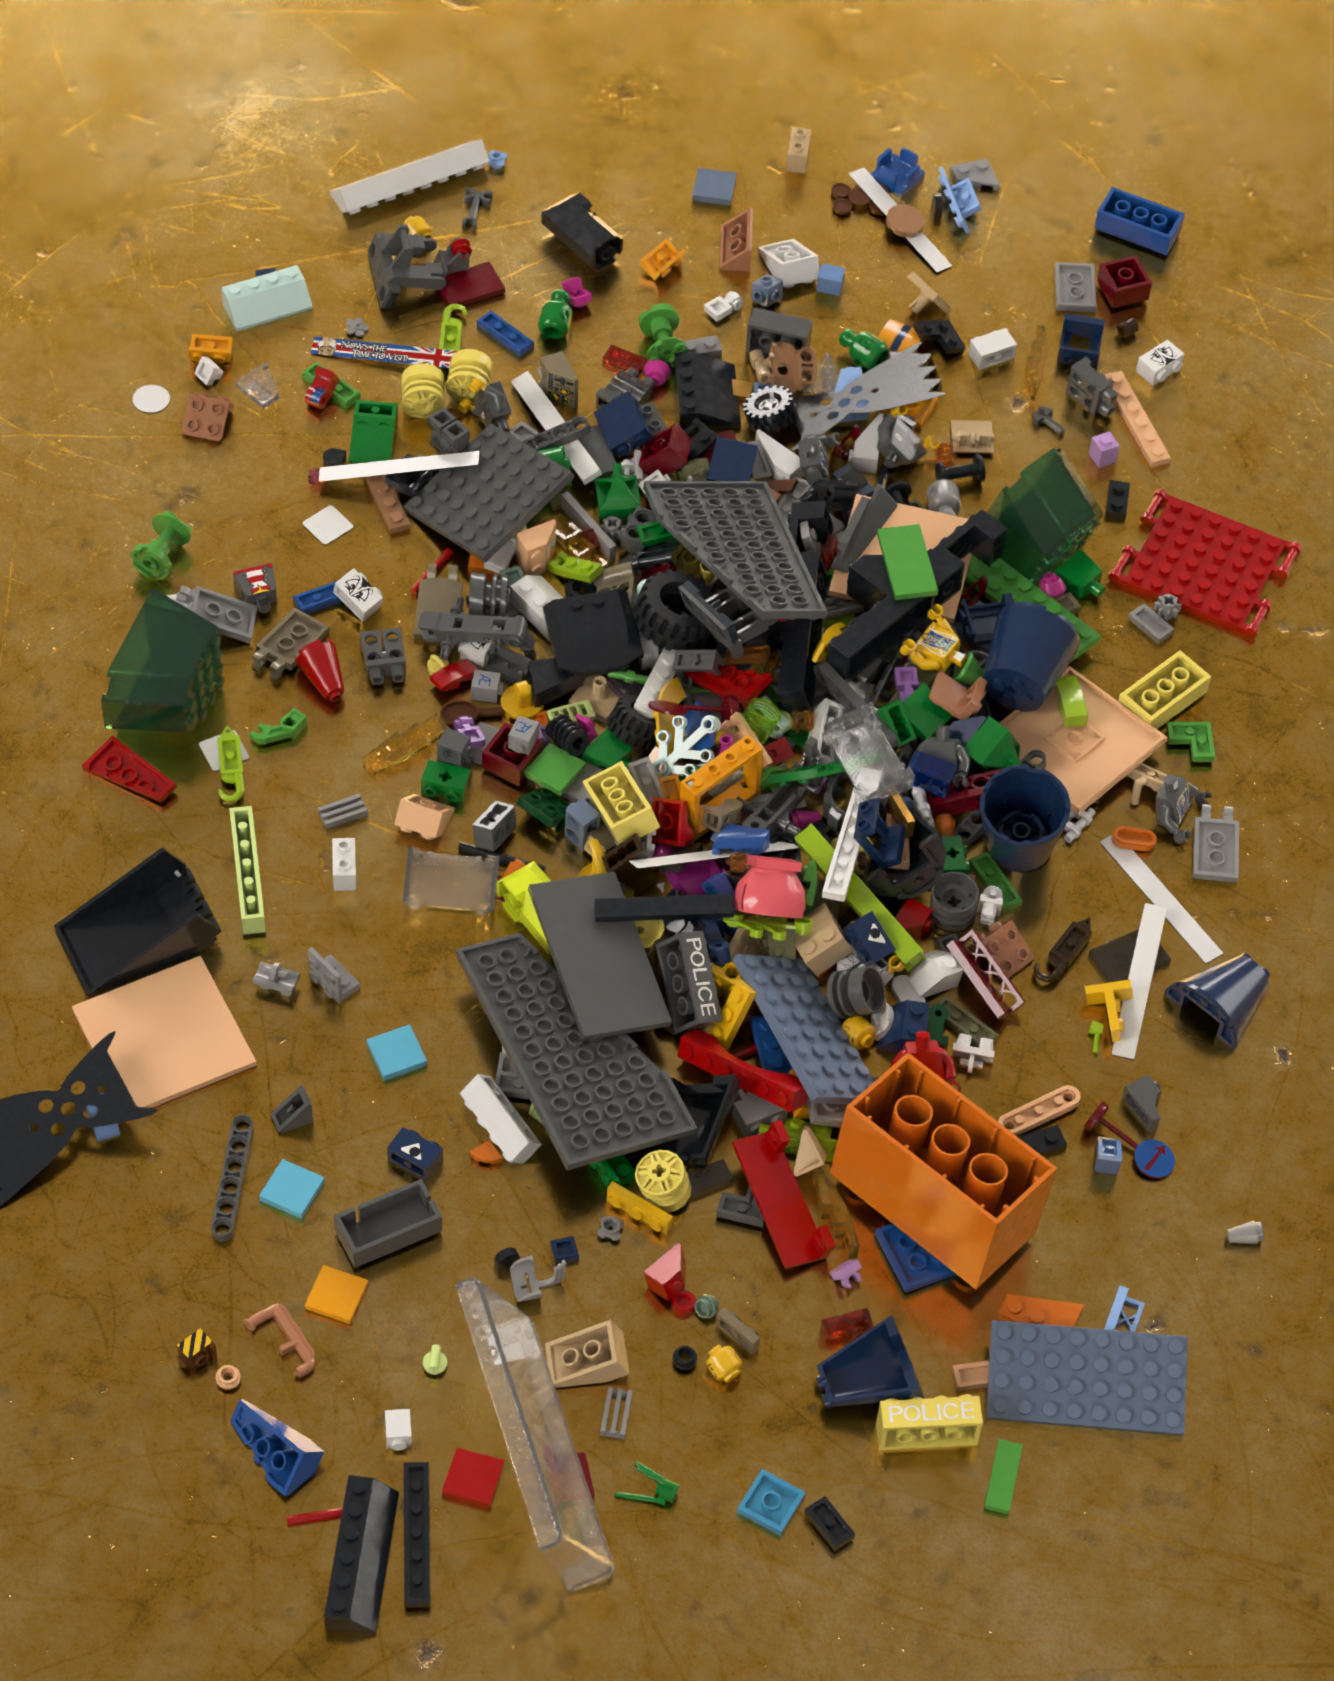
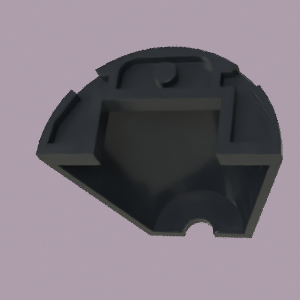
M734 1074L714 1076L713 1083L685 1085L677 1079L671 1078L698 1129L696 1134L662 1143V1150H668L677 1154L683 1161L685 1169L687 1165H693L696 1168L707 1167V1162L740 1089L741 1081Z

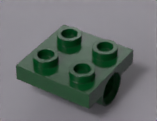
M540 788L520 796L516 805L540 820L542 824L555 833H559L565 827V813L570 803L559 799L549 789Z

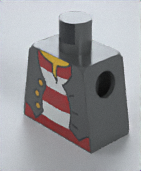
M268 563L233 571L234 587L242 601L257 605L260 613L269 612L272 608L271 604L277 602L273 564Z

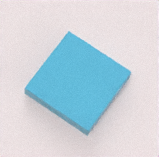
M410 1024L366 1039L367 1046L384 1081L427 1066V1059Z
M282 1159L260 1193L259 1200L302 1219L325 1183V1178Z

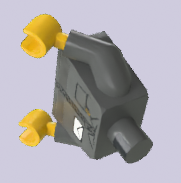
M475 378L468 385L472 392H478L474 402L472 403L470 399L465 398L459 403L458 410L462 414H466L470 410L473 412L472 414L481 417L485 427L492 423L503 431L508 432L510 429L507 420L511 415V408L501 381L484 385L480 378Z
M905 406L891 408L892 413H888L878 426L879 439L877 449L885 457L884 465L888 468L898 467L902 464L905 466L912 464L927 453L926 450L938 448L940 442L931 444V440L936 436L926 437L924 445H921L923 441L897 416L907 413L908 408Z

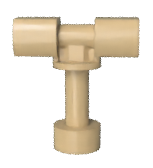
M761 350L751 351L749 353L750 362L753 369L756 370L759 384H769L772 373V361L769 360V357L765 359ZM778 365V368L785 367V365Z

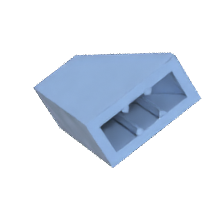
M861 367L841 369L835 392H841L851 382L863 375ZM854 387L850 393L857 394L862 391V387ZM843 399L838 405L840 407L847 406L851 400ZM868 400L859 401L856 404V407L861 408L866 406L868 404ZM836 411L829 413L828 419L836 418L839 413ZM869 412L850 413L840 422L866 420L869 417Z

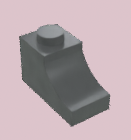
M1147 1074L1125 1086L1122 1099L1148 1132L1151 1133L1158 1128L1161 1118L1155 1105L1158 1104L1162 1091L1159 1084L1153 1081Z

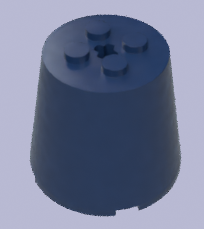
M1030 602L1012 603L1005 606L996 619L982 678L987 681L984 690L988 696L1006 708L1025 712L1040 708L1079 648V634L1072 623L1060 613L1056 616L1046 611V606Z
M1028 765L1011 766L994 774L983 788L979 806L987 850L999 866L1010 871L1027 872L1043 865L1051 855L1070 815V798L1063 783L1049 771L1030 768Z

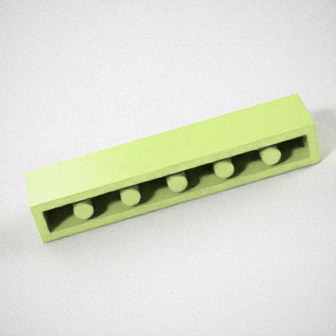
M252 806L229 808L243 935L266 932Z

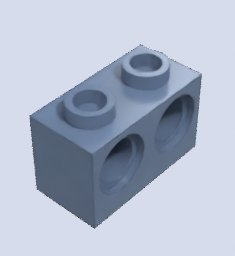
M581 798L576 803H571L566 809L565 837L584 852L583 848L588 833L600 827V813Z

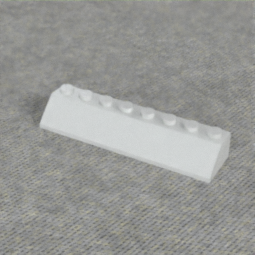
M479 139L329 192L342 213L349 212L351 215L360 212V207L367 205V208L379 205L378 201L385 199V202L394 200L397 194L402 193L405 196L414 193L413 189L420 186L422 190L431 187V182L437 180L438 183L448 181V176L455 174L456 177L467 174V169L473 168V171L484 168V163L489 162L483 141Z

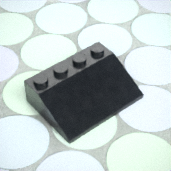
M696 352L674 353V377L679 426L685 430L691 424V421L697 417L709 429L741 428L738 397L733 395L732 379L736 380L735 364Z

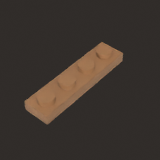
M387 474L365 476V482L390 534L410 529V522L394 488L384 483V477Z

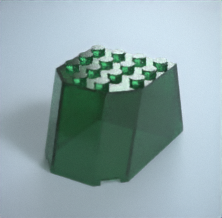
M1055 448L1051 449L1019 473L1021 478L1011 488L1008 486L1004 487L987 511L989 515L1008 528L1003 556L1000 558L1033 583L1043 576L1042 573L1044 571H1052L1058 565L1057 562L1059 560H1067L1072 555L1074 549L1079 551L1087 544L1086 540L1100 526L1101 523L1099 521L1104 515L1061 448L1058 450Z
M152 588L108 669L107 677L111 678L107 694H102L101 698L105 728L183 733L197 730L200 723L206 720L208 708L214 704L216 693L224 684V677L222 676L223 663H221L222 650L219 647L221 637L218 636V626Z

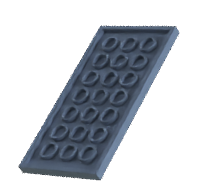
M737 954L733 958V962L743 980L757 992L754 1000L812 1103L850 1104L874 1083L869 1069L862 1061L858 1050L847 1040L849 1036L842 1029L839 1017L833 1013L828 998L823 993L818 980L814 977L803 959L789 960L785 957Z
M992 1320L986 1419L1183 1436L1185 1430L1188 1336Z

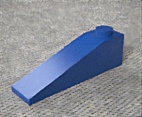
M244 1399L239 1400L230 1420L244 1444H248L255 1454L253 1458L256 1463L262 1465L266 1472L265 1477L267 1481L284 1496H289L315 1473L324 1450L306 1436Z

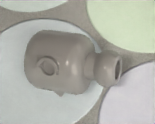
M941 479L933 482L928 487L926 496L929 510L953 516L959 513L961 500L959 489L954 482Z

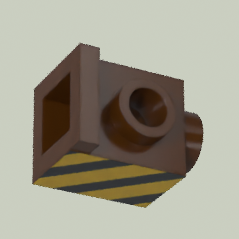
M201 1328L177 1345V1360L183 1368L188 1367L192 1370L196 1366L203 1365L208 1360V1357L212 1359L217 1357L216 1345Z

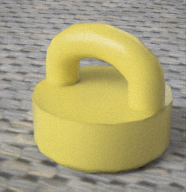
M432 654L427 663L428 673L432 675L448 666V660H441L439 656Z

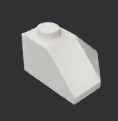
M933 950L924 953L926 959L912 968L908 980L920 999L957 987L964 970L952 953Z

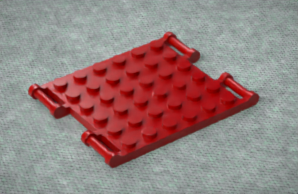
M1156 489L1150 506L1140 517V522L1153 528L1140 552L1136 551L1131 545L1124 546L1122 556L1115 568L1108 574L1109 580L1157 600L1158 596L1171 594L1178 597L1177 603L1181 604L1182 610L1249 637H1256L1264 616L1272 608V603L1269 600H1260L1258 598L1270 575L1280 579H1287L1290 573L1289 569L1296 555L1300 554L1302 545L1298 542H1288L1171 496L1163 489ZM1159 504H1166L1159 518H1154L1153 515ZM1283 551L1288 552L1282 566H1276ZM1128 560H1134L1127 576L1122 575L1121 573ZM1252 609H1257L1258 612L1252 623L1249 625L1245 624Z

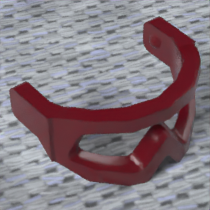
M855 425L853 431L841 441V444L835 446L830 454L841 460L848 459L850 449L854 450L855 441L861 435V427ZM851 437L854 443L849 451L842 455L841 453L846 451L844 443Z
M983 575L977 582L966 589V595L961 594L960 599L970 600V591L977 585L979 586L980 592L972 601L967 603V606L975 605L985 594L988 580Z

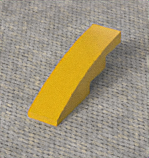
M839 622L826 629L813 652V662L817 663L826 660L828 643L833 637L839 636L847 627L844 623Z

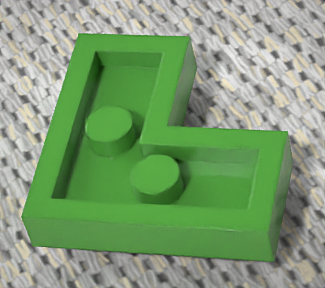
M1167 722L1168 744H1190L1192 762H1214L1215 751L1210 722Z

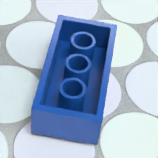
M1112 187L1097 211L1094 228L1167 255L1181 232L1185 213Z

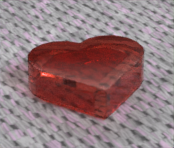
M587 528L578 533L581 543L591 553L600 550V542L593 528Z

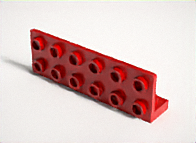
M778 1120L771 1124L767 1132L734 1140L732 1146L785 1269L828 1258L836 1244L827 1225L817 1228L784 1153L790 1138L782 1120Z

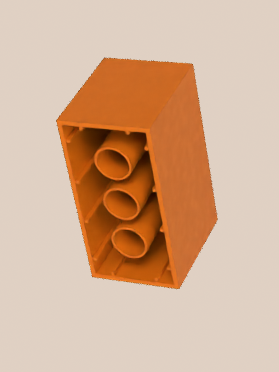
M907 1053L846 1106L829 1173L974 1289H977L1036 1233L1057 1167L915 1057Z

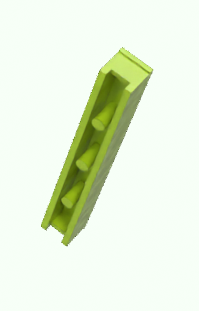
M810 823L794 839L798 842V847L810 861L811 859L816 861L817 869L827 878L835 850ZM853 871L845 901L860 918L873 911L896 949L891 954L899 958V963H904V968L907 972L910 971L918 963L926 959L924 951Z

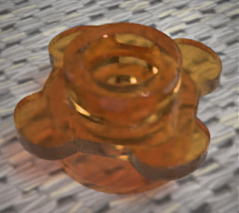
M941 443L938 448L933 449V453L937 456V462H943L944 464V462L956 459L952 444Z
M795 710L792 712V717L794 718L793 729L796 732L800 730L811 731L814 728L812 712L810 710L801 712Z
M734 852L730 855V858L725 860V863L730 866L732 872H743L750 869L745 853Z

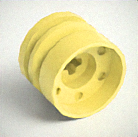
M464 349L454 353L450 360L446 381V391L449 396L458 402L468 398L473 403L478 392H472L468 385L475 378H480L484 385L490 384L493 363L490 357L474 349Z
M415 364L404 370L401 375L402 408L405 413L411 417L423 419L444 408V375L439 368L430 364Z
M657 1150L648 1153L640 1160L636 1167L635 1177L643 1199L667 1213L677 1211L684 1206L690 1198L692 1187L683 1161L678 1155L668 1150Z

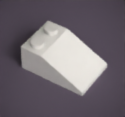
M795 239L758 247V252L772 276L783 280V287L790 288L798 283H811L813 280L818 279V255Z

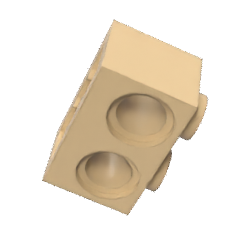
M792 127L786 171L806 172L811 129Z

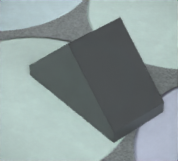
M299 1086L271 1113L278 1133H284L313 1123L312 1104L304 1086Z

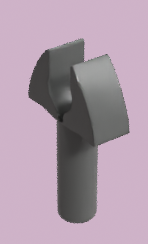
M1038 406L1037 412L1032 411V420L1036 426L1044 423L1059 435L1064 434L1065 428L1051 418L1053 414L1052 409Z

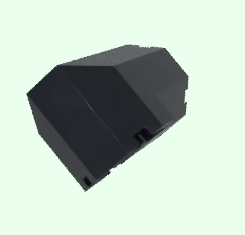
M580 192L572 194L542 211L541 223L593 269L596 268L602 271L616 261L614 258L616 253L620 255L623 251V239L597 216L596 212H591V202Z

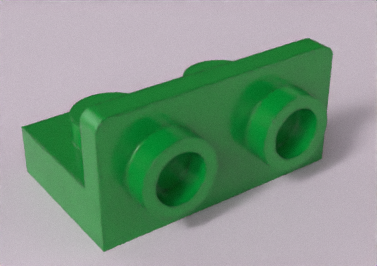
M624 1155L590 1164L594 1170L597 1169L606 1187L612 1181L624 1188L637 1182L635 1177L636 1171Z

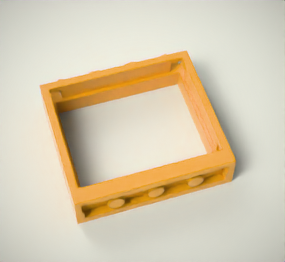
M745 736L680 782V801H687V824L693 829V842L710 831L709 828L702 825L704 807L708 805L716 807L724 803L725 799H736L737 797L748 802L760 795L763 748L751 736ZM743 767V778L700 808L701 795ZM690 781L693 782V783L691 784V787H689V786L687 785V783L690 782Z

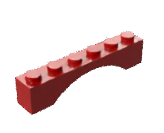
M698 1028L681 1036L677 1057L715 1076L734 1074L741 1081L740 1088L790 1113L807 1104L808 1094L798 1077L792 1074L765 1070L748 1064L726 1051L719 1044L716 1037Z

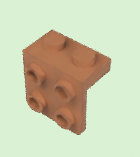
M200 392L197 395L189 394L181 430L182 433L187 436L217 442L221 441L228 413L233 414L234 405L225 397L217 396V399L210 398L208 394Z
M940 671L934 680L929 699L934 704L945 709L953 717L959 720L967 719L971 714L975 715L982 706L980 701L986 694L984 689L987 681L980 676L967 689Z
M1000 920L996 921L988 927L989 931L984 934L982 932L978 934L1008 977H1011L1034 959V954L1012 920L1002 923ZM972 938L973 943L967 946L969 952L976 953L977 943ZM996 975L1000 981H1003L1000 975Z

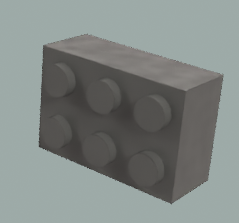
M754 307L748 322L746 353H750L753 350H761L764 357H769L770 346L773 341L788 342L797 350L803 347H810L813 320ZM801 355V358L806 362V357Z

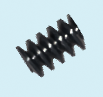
M563 714L557 715L546 725V735L571 756H580L585 751L588 734L569 717Z

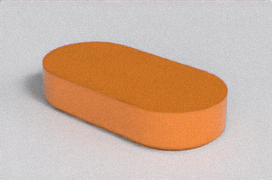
M1120 826L1113 831L1112 842L1118 848L1147 852L1154 849L1157 837L1152 831L1147 829Z

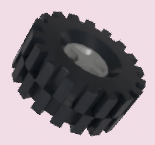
M773 385L772 388L766 386L764 390L760 388L756 394L751 393L750 398H746V403H743V410L749 428L753 429L754 432L759 429L770 434L773 430L778 432L782 427L785 429L788 427V423L792 424L794 422L793 419H796V413H798L793 394L790 392V389H785V386H780V388L777 385Z

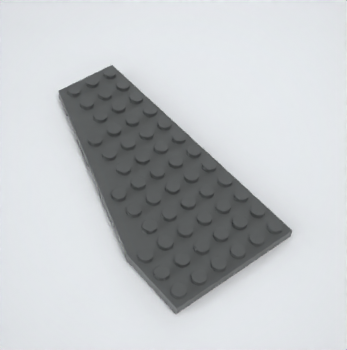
M644 481L643 489L656 520L761 619L795 620L808 618L816 620L818 618H826V607L767 481Z
M521 933L456 949L455 955L566 1170L697 1133L698 1128L669 1074L664 1069L661 1071L648 1059L627 1034L582 1040L558 972L539 955V950Z

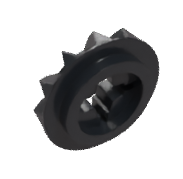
M571 579L566 583L564 592L566 597L580 595L581 587H583V595L596 592L597 586H594L593 582L588 583Z

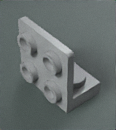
M314 948L308 949L309 977L314 983H319L323 987L328 997H333L340 1003L360 989V982L331 954L323 958Z

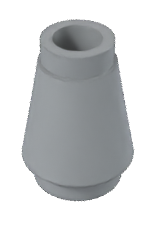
M1253 1220L1232 1229H1227L1229 1243L1258 1244V1241H1264L1261 1222Z

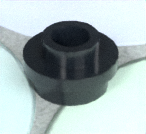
M681 1346L673 1353V1363L679 1369L689 1370L696 1365L697 1354L691 1347ZM687 1357L689 1360L683 1361L681 1358Z

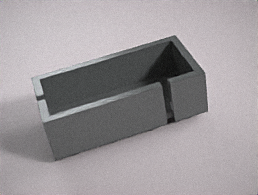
M422 1179L358 1205L360 1222L356 1223L354 1207L334 1215V1230L354 1268L442 1231V1215L435 1202L431 1200V1195Z

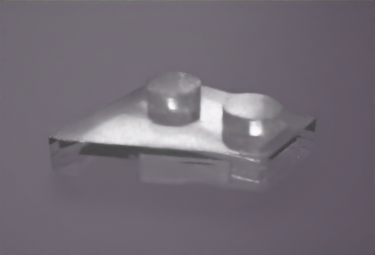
M264 362L236 381V387L262 409H265L279 399V393L274 385V379L269 371L267 362Z

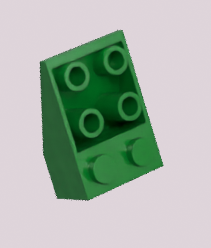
M356 400L349 463L359 464L391 460L398 423V403Z

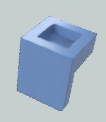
M822 264L816 290L840 296L844 284L845 268Z

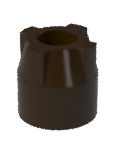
M1131 317L1116 325L1120 337L1127 338L1139 330L1136 320Z

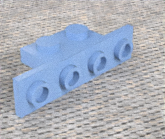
M940 166L938 168L941 175L938 178L943 187L946 186L944 193L948 201H952L949 206L953 214H957L955 221L959 229L963 227L966 234H968L970 231L965 218L982 210L970 179L967 178L952 186L943 167Z

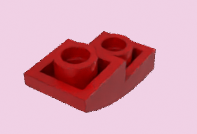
M469 659L438 670L430 676L429 680L440 691L458 689L461 681L473 679L474 671L479 669Z

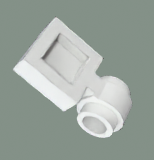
M731 291L726 294L724 299L718 296L704 304V311L717 322L731 314L732 310L737 311L741 309L744 304L743 298L737 292Z

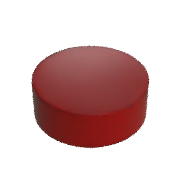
M681 1290L672 1297L671 1305L673 1311L681 1316L690 1315L695 1310L696 1298L693 1293Z

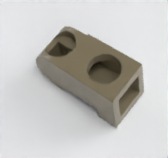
M725 799L724 803L716 807L712 805L704 807L702 825L718 833L727 824L736 825L741 821L743 803L737 799Z

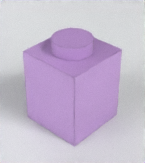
M1109 431L1092 437L1089 455L1097 467L1100 468L1117 462L1120 445Z

